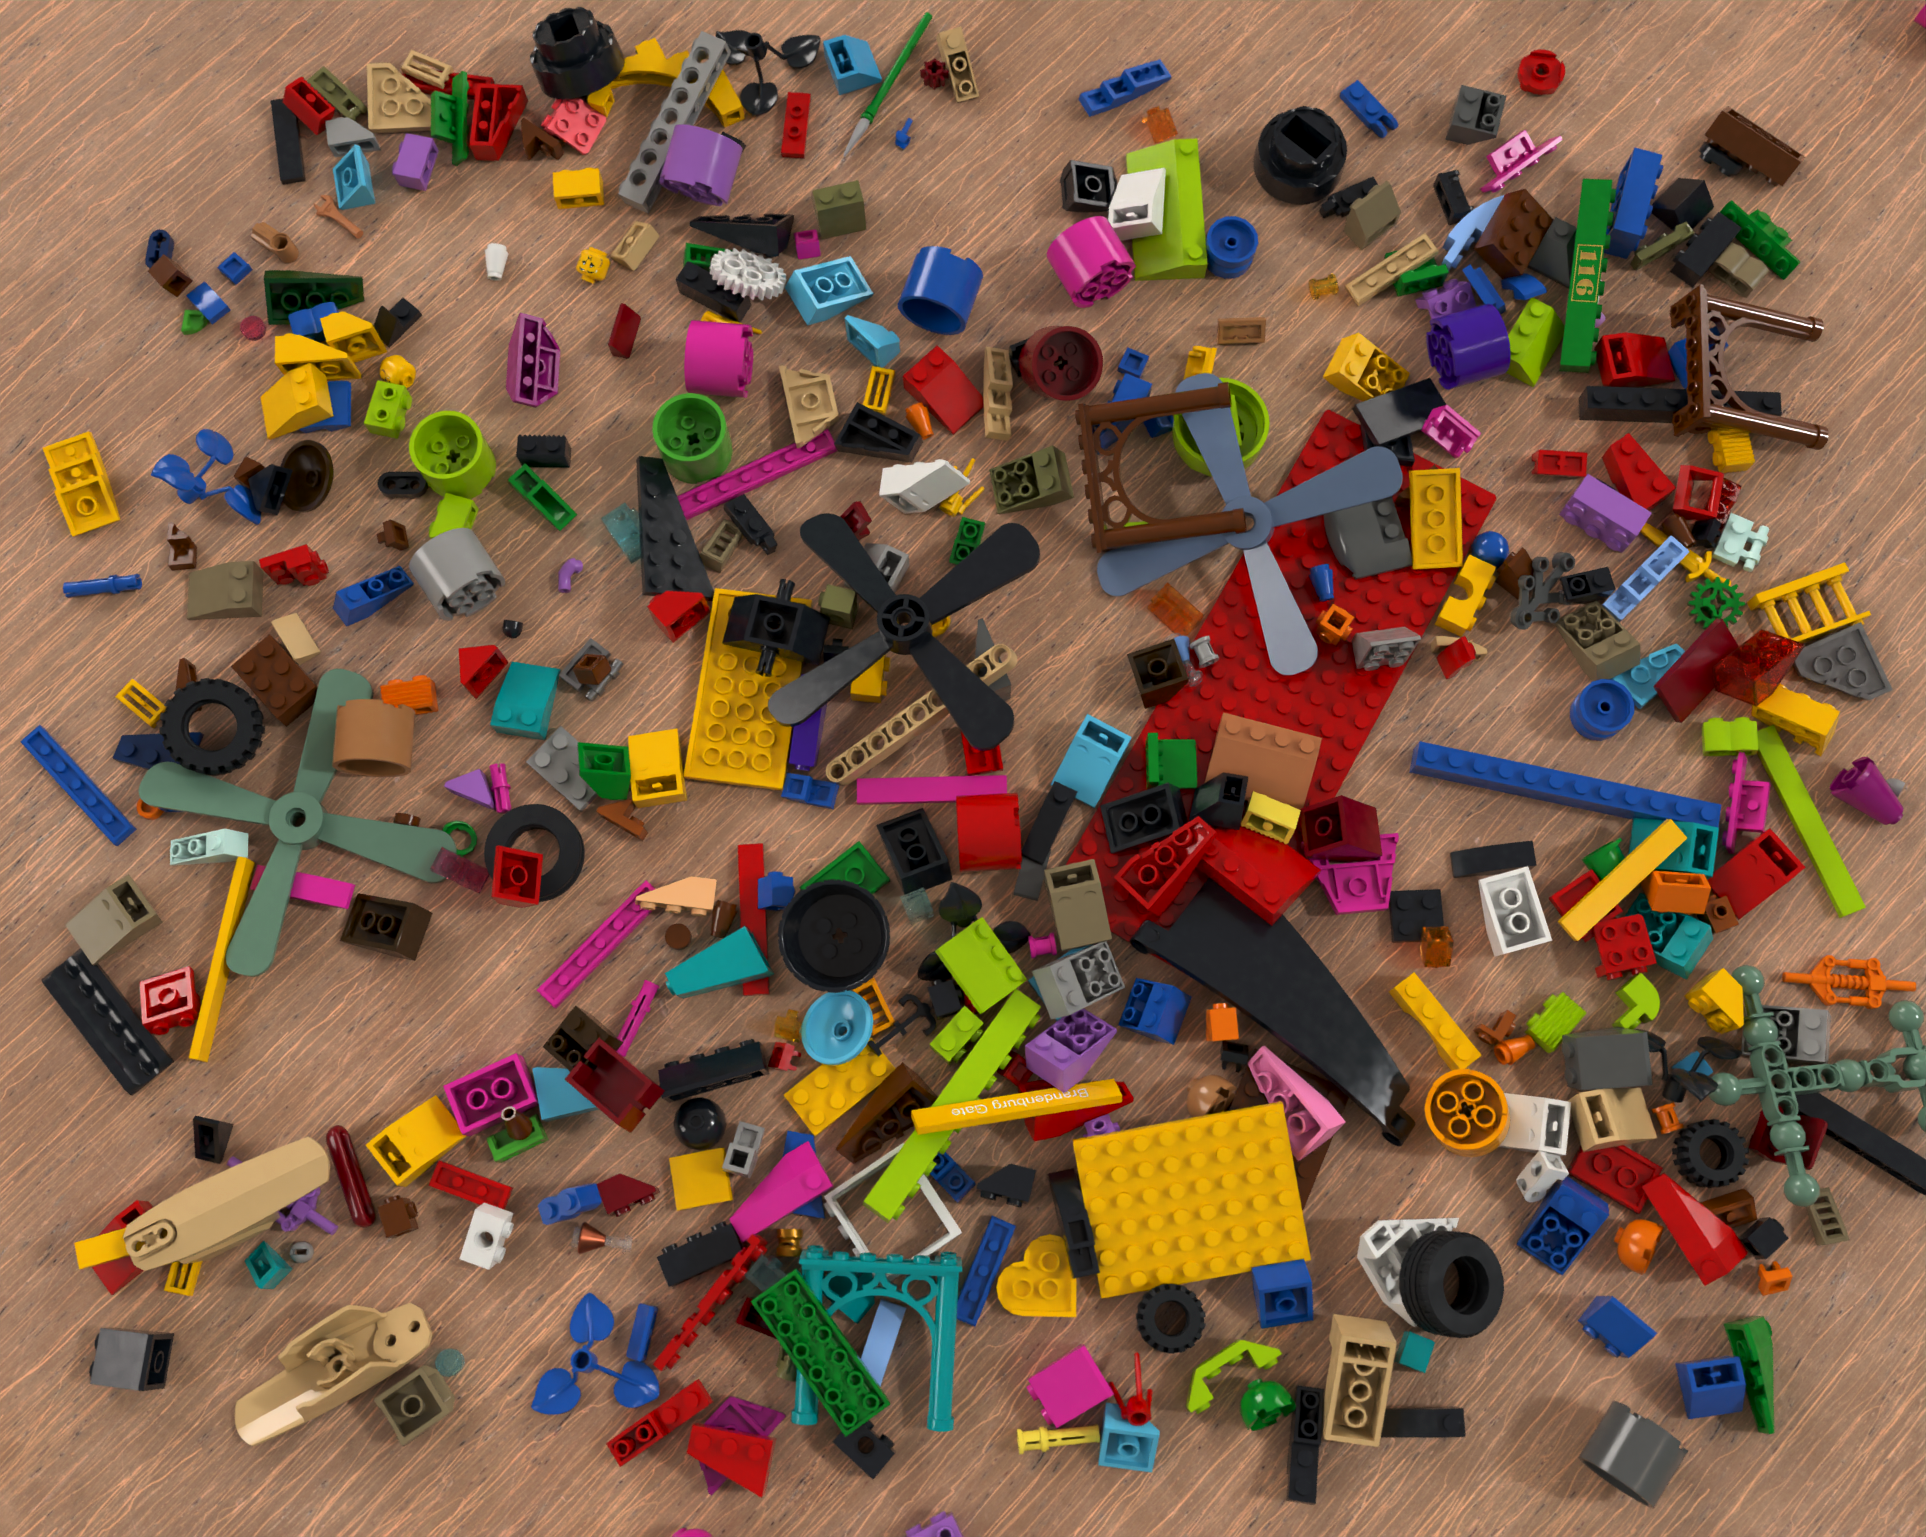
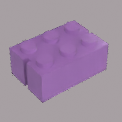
M1587 474L1559 515L1564 517L1567 523L1577 525L1585 530L1586 534L1590 537L1598 538L1606 543L1608 548L1622 553L1637 537L1652 512Z

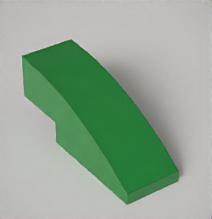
M526 463L508 479L507 483L558 531H561L577 516L574 510L543 479L541 480Z

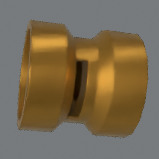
M777 1229L776 1237L779 1240V1246L776 1248V1256L800 1257L802 1253L800 1240L803 1238V1229ZM785 1243H794V1245H785Z

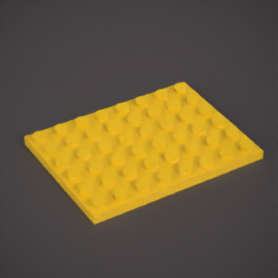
M1281 1101L1072 1140L1084 1206L1087 1209L1095 1241L1094 1249L1100 1271L1097 1274L1101 1299L1151 1290L1162 1284L1179 1285L1252 1271L1251 1267L1304 1259V1261L1311 1260L1285 1112Z

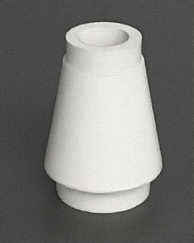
M496 243L487 245L485 258L488 279L494 281L502 280L508 257L506 246Z

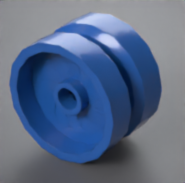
M1226 216L1216 220L1210 226L1206 237L1207 269L1211 273L1224 279H1231L1244 275L1247 272L1258 246V234L1253 225L1245 219L1236 216Z
M1609 679L1596 680L1586 686L1574 698L1570 706V720L1580 735L1589 740L1603 741L1612 738L1630 723L1634 715L1635 703L1631 693L1619 682Z

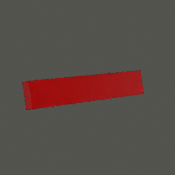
M763 843L738 845L741 928L745 926L752 931L768 961L766 910L758 909V879L765 877ZM769 977L743 983V996L770 995Z

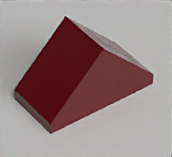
M747 1297L736 1323L777 1339L751 1303V1300L754 1298Z

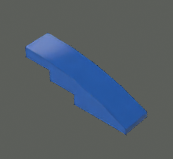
M1161 59L1125 69L1121 76L1103 81L1100 88L1081 93L1078 100L1089 117L1114 109L1152 91L1169 81L1172 76Z

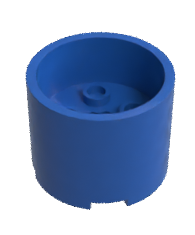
M927 246L921 248L914 258L898 302V309L907 320L922 329L943 335L959 334L966 328L983 280V272L969 257L963 260L958 256L950 254L951 249Z

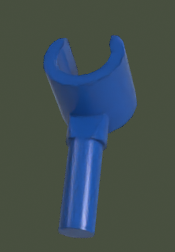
M908 118L903 129L896 133L895 144L902 149L908 146L911 137L906 135L913 122L911 118Z

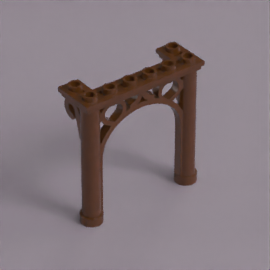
M1704 285L1697 286L1671 306V328L1676 329L1678 326L1685 324V347L1687 350L1688 405L1673 414L1672 424L1675 437L1684 435L1687 432L1704 434L1710 432L1711 428H1725L1799 443L1814 450H1820L1826 445L1829 431L1825 426L1762 413L1747 406L1732 389L1724 367L1725 344L1730 333L1736 328L1752 327L1815 342L1823 332L1824 324L1822 319L1812 316L1807 318L1710 295L1707 294ZM1726 320H1732L1734 322L1728 325ZM1709 321H1712L1717 326L1720 333L1718 336L1710 331ZM1711 384H1714L1721 392L1720 400L1712 395ZM1727 402L1732 408L1725 407L1723 404Z
M1228 382L1218 383L1216 387L1091 406L1084 403L1078 404L1079 410H1075L1077 425H1081L1082 435L1078 436L1080 450H1084L1085 460H1082L1081 464L1083 474H1087L1088 484L1085 485L1086 499H1090L1091 509H1088L1089 523L1094 526V534H1091V543L1093 549L1096 548L1097 553L1108 552L1109 549L1230 532H1236V534L1247 532L1244 508L1174 519L1152 518L1142 513L1130 501L1124 490L1120 475V460L1123 447L1130 434L1140 424L1158 417L1230 408L1232 403ZM1135 419L1126 427L1123 433L1117 426L1112 424L1113 422ZM1105 429L1113 430L1119 439L1115 447L1109 451L1104 450L1100 444V434ZM1097 451L1104 456H1112L1114 454L1113 460H1108V466L1104 471L1100 472ZM1112 472L1114 480L1108 477ZM1101 482L1107 483L1111 487L1112 492L1117 491L1119 496H1111L1104 502ZM1116 500L1122 502L1127 508L1125 517L1121 522H1114L1110 518L1109 506ZM1132 514L1148 523L1125 527L1130 521ZM1106 523L1112 526L1113 528L1107 529Z

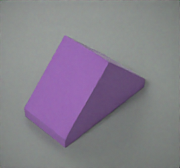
M480 769L445 783L444 787L449 792L494 811L496 810L495 799L487 777Z

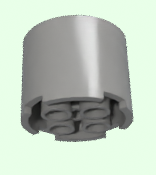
M468 528L452 529L432 538L416 551L409 563V569L440 618L446 621H451L454 618L453 616L465 614L468 617L482 610L497 598L495 592L498 588L505 586V579L474 531Z

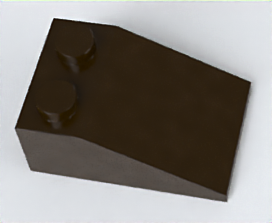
M358 893L340 941L390 956L415 961L433 913L411 902Z

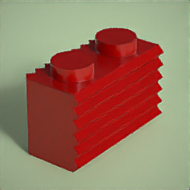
M299 77L285 87V95L282 102L316 135L326 130L325 121L333 119L335 107H331V104L324 100V97H321V94H318L317 90H314V87H311V84L304 80V77Z

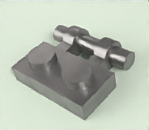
M590 638L559 676L578 692L587 685L590 690L586 693L585 697L593 702L598 695L601 696L604 693V688L611 679H615L620 674L618 671L624 664L616 658L610 665V673L599 685L579 683L573 668L585 654L605 655L607 659L611 656L609 651Z

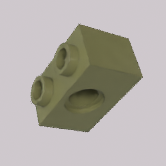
M827 584L825 592L821 591L818 600V606H821L820 613L830 617L829 624L853 630L859 609L857 593L854 590Z

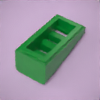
M686 243L683 267L689 261L710 272V257L718 254V251L724 252L725 249ZM691 256H696L695 260H691ZM701 256L705 257V262L701 261Z

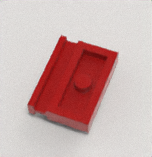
M961 732L967 776L1003 771L1000 745L988 751H980L973 748Z

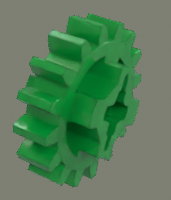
M1716 577L1713 583H1711L1709 578L1705 579L1704 586L1697 584L1695 588L1698 592L1692 591L1689 595L1694 600L1687 603V606L1693 607V610L1689 612V616H1697L1694 623L1697 624L1702 621L1704 623L1703 629H1706L1716 618L1721 619L1723 611L1732 610L1730 615L1724 618L1723 621L1727 627L1728 622L1734 625L1737 622L1734 616L1741 617L1743 615V612L1738 610V608L1745 606V602L1739 601L1744 594L1735 592L1738 585L1730 587V579L1720 583L1719 577ZM1711 589L1708 598L1700 599L1705 591ZM1723 591L1727 592L1731 598H1728ZM1715 598L1717 603L1721 604L1718 609H1715V605L1711 604ZM1701 610H1704L1709 615V618Z

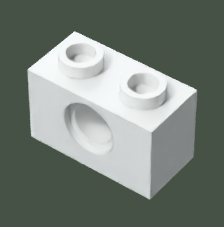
M483 1203L476 1208L460 1259L488 1270L495 1264L500 1263L506 1252V1248L503 1247L505 1239L509 1238L513 1230L514 1223L511 1222L513 1213L487 1203ZM485 1232L492 1235L493 1242L486 1238Z

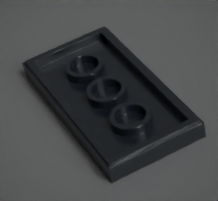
M1427 378L1355 404L1352 410L1375 447H1382L1422 432L1421 429L1432 409L1447 404L1431 378Z

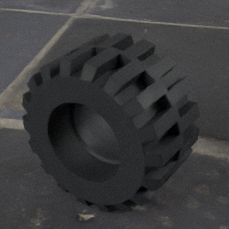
M1717 1119L1704 1120L1687 1125V1128L1679 1132L1680 1137H1676L1673 1142L1677 1145V1148H1672V1154L1677 1155V1159L1673 1160L1674 1165H1680L1681 1167L1678 1170L1680 1175H1687L1686 1181L1696 1183V1186L1701 1188L1727 1186L1739 1180L1738 1176L1743 1175L1746 1171L1743 1166L1749 1163V1159L1745 1158V1154L1749 1153V1148H1744L1743 1143L1746 1142L1744 1136L1738 1137L1737 1134L1740 1131L1736 1127L1729 1128L1730 1123L1725 1121L1719 1122ZM1705 1138L1715 1142L1720 1149L1721 1161L1716 1169L1706 1166L1700 1157V1145Z
M1176 1284L1156 1286L1143 1295L1141 1302L1137 1306L1136 1320L1138 1331H1140L1143 1340L1158 1351L1170 1354L1184 1352L1186 1349L1192 1348L1197 1340H1200L1202 1330L1205 1329L1204 1317L1206 1316L1205 1311L1202 1309L1203 1305L1197 1299L1196 1294L1188 1290L1187 1287ZM1165 1302L1179 1304L1186 1314L1184 1328L1174 1335L1162 1333L1155 1323L1156 1310Z

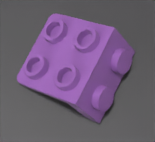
M1457 279L1446 281L1443 283L1444 287L1440 289L1432 288L1422 293V297L1415 299L1418 308L1429 310L1431 319L1477 307L1470 283L1457 281Z

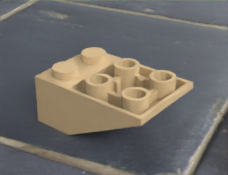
M1641 1088L1592 1090L1578 1093L1567 1101L1571 1102L1570 1112L1583 1152L1657 1139Z

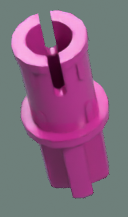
M500 763L498 768V764H492L489 766L493 785L490 789L494 793L496 812L505 814L511 810L509 797L511 786L507 783L506 766Z

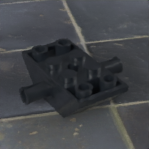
M780 579L776 598L752 594L735 597L722 643L760 652L761 656L756 674L761 676L765 673V677H771L775 657L778 656L819 665L831 619L804 604L791 602L795 583L791 580H788V583H786V579ZM776 625H779V626H780V627L777 628V629H771V628H775Z

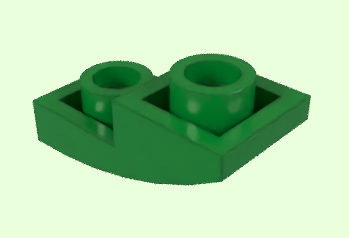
M966 517L961 518L949 563L958 565L980 545L986 525L985 522Z

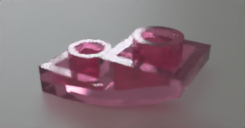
M441 847L430 868L432 872L455 881L457 884L479 894L489 877L487 868L444 847Z

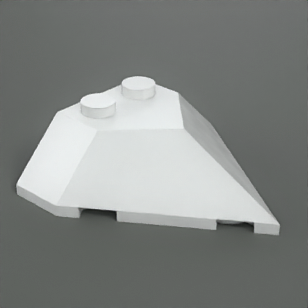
M1459 1218L1378 1220L1360 1236L1357 1258L1381 1300L1413 1327H1416L1417 1324L1409 1317L1402 1303L1399 1291V1273L1404 1256L1411 1245L1422 1235L1431 1231H1452L1453 1228L1457 1227Z

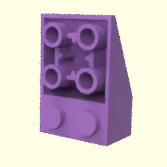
M1084 1008L1071 1015L1064 1016L1025 1045L1026 1068L1065 1093L1083 1079L1116 1034L1117 1029Z

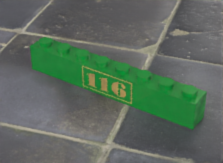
M1583 179L1559 371L1589 373L1590 366H1595L1597 351H1592L1593 342L1598 343L1599 328H1595L1596 319H1601L1602 305L1598 304V296H1603L1605 281L1600 280L1601 273H1606L1608 258H1603L1604 249L1609 250L1611 235H1606L1607 226H1612L1613 212L1609 211L1610 203H1615L1616 188H1612L1613 180Z

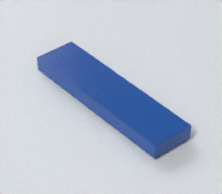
M991 1216L958 1297V1320L976 1327L1016 1228L1015 1225Z

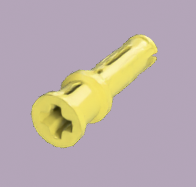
M1095 1424L1047 1430V1427L1041 1426L1039 1430L1030 1431L1017 1429L1019 1454H1024V1451L1040 1449L1042 1452H1047L1049 1447L1099 1443V1426Z

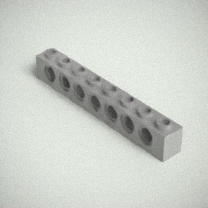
M703 31L693 41L691 53L683 61L681 72L678 78L674 79L669 96L662 102L661 111L657 119L653 120L647 139L641 143L640 152L636 160L632 161L626 180H623L620 184L618 195L625 204L649 214L663 187L659 180L674 127L679 124L694 126L731 53L726 41ZM703 59H708L706 62L700 63ZM693 79H698L695 83L690 84ZM683 99H687L685 103L679 104ZM677 119L675 123L669 124L672 120ZM667 139L664 144L659 145L660 141ZM656 160L654 164L648 165L650 161ZM646 180L643 185L638 186L640 181Z

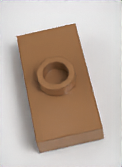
M1266 318L1218 319L1217 343H1265Z

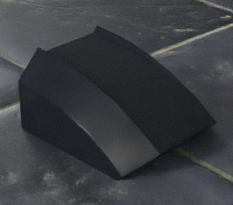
M1070 160L1063 168L1060 178L1062 208L1066 211L1085 213L1109 211L1110 203L1118 185L1113 167Z

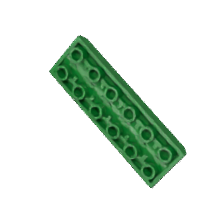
M797 1269L791 1271L751 1300L753 1306L845 1437L890 1405L886 1394Z

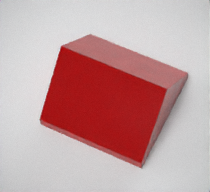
M495 645L459 648L460 682L477 699L509 662Z

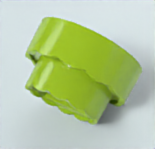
M1219 378L1223 383H1229L1232 403L1230 409L1244 468L1246 469L1255 462L1268 436L1270 424L1268 410L1262 398L1248 385L1230 378ZM1174 415L1172 436L1178 455L1191 469L1212 477L1183 415Z

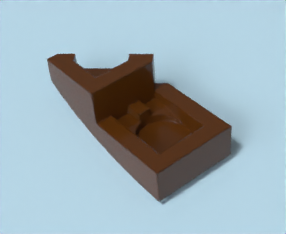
M169 523L167 541L170 544L168 566L172 571L196 569V544L189 535L179 530L174 523Z

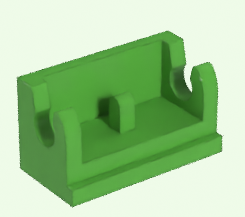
M538 1114L529 1117L532 1121V1132L526 1139H512L508 1136L506 1129L486 1138L495 1162H505L549 1140Z

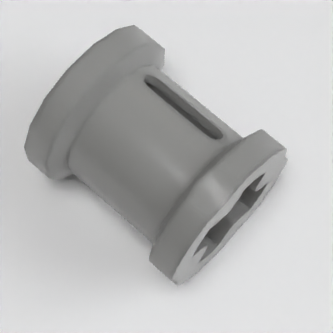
M1209 636L1199 638L1189 645L1199 659L1198 665L1200 668L1212 665L1219 660L1218 654L1215 655L1209 643L1211 641Z

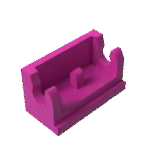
M1448 405L1432 409L1421 429L1422 432L1454 458L1460 457L1463 451L1468 453L1481 432Z

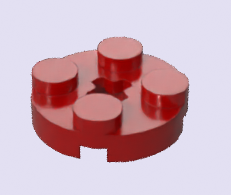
M1538 49L1532 51L1530 55L1521 60L1517 70L1520 88L1525 92L1537 95L1554 94L1565 76L1564 63L1562 61L1560 63L1556 59L1557 55L1549 50ZM1539 69H1543V73L1547 75H1539L1537 72Z

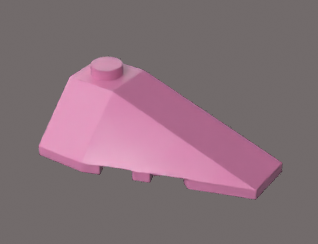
M1262 1046L1248 1061L1247 1064L1259 1091L1265 1094L1268 1103L1280 1101L1283 1103L1291 1151L1298 1161L1330 1139L1345 1123V1120L1325 1097L1266 1046Z

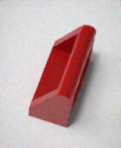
M1681 465L1673 505L1674 513H1678L1680 517L1683 516L1685 520L1717 519L1724 473L1692 465ZM1694 481H1713L1708 511L1690 507Z

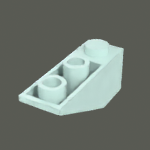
M220 829L171 840L170 865L221 863L236 861L238 857L248 858V833Z

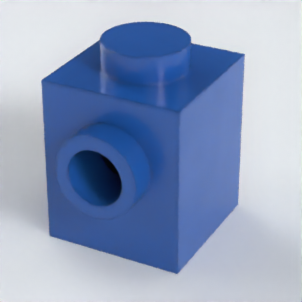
M769 872L768 876L758 879V909L782 911L788 903H791V899L795 894L793 877L783 876V872Z

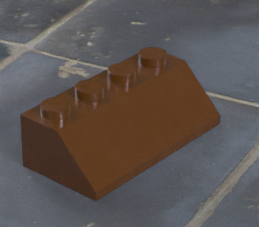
M1729 106L1721 111L1705 133V136L1708 137L1707 142L1716 148L1722 146L1728 150L1726 154L1736 161L1739 159L1747 163L1746 168L1756 174L1760 171L1767 176L1765 180L1776 187L1778 184L1783 186L1805 159L1804 155Z

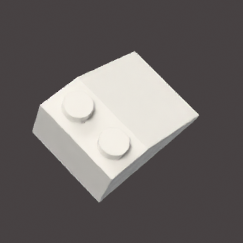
M1528 866L1478 880L1486 931L1494 957L1552 941Z

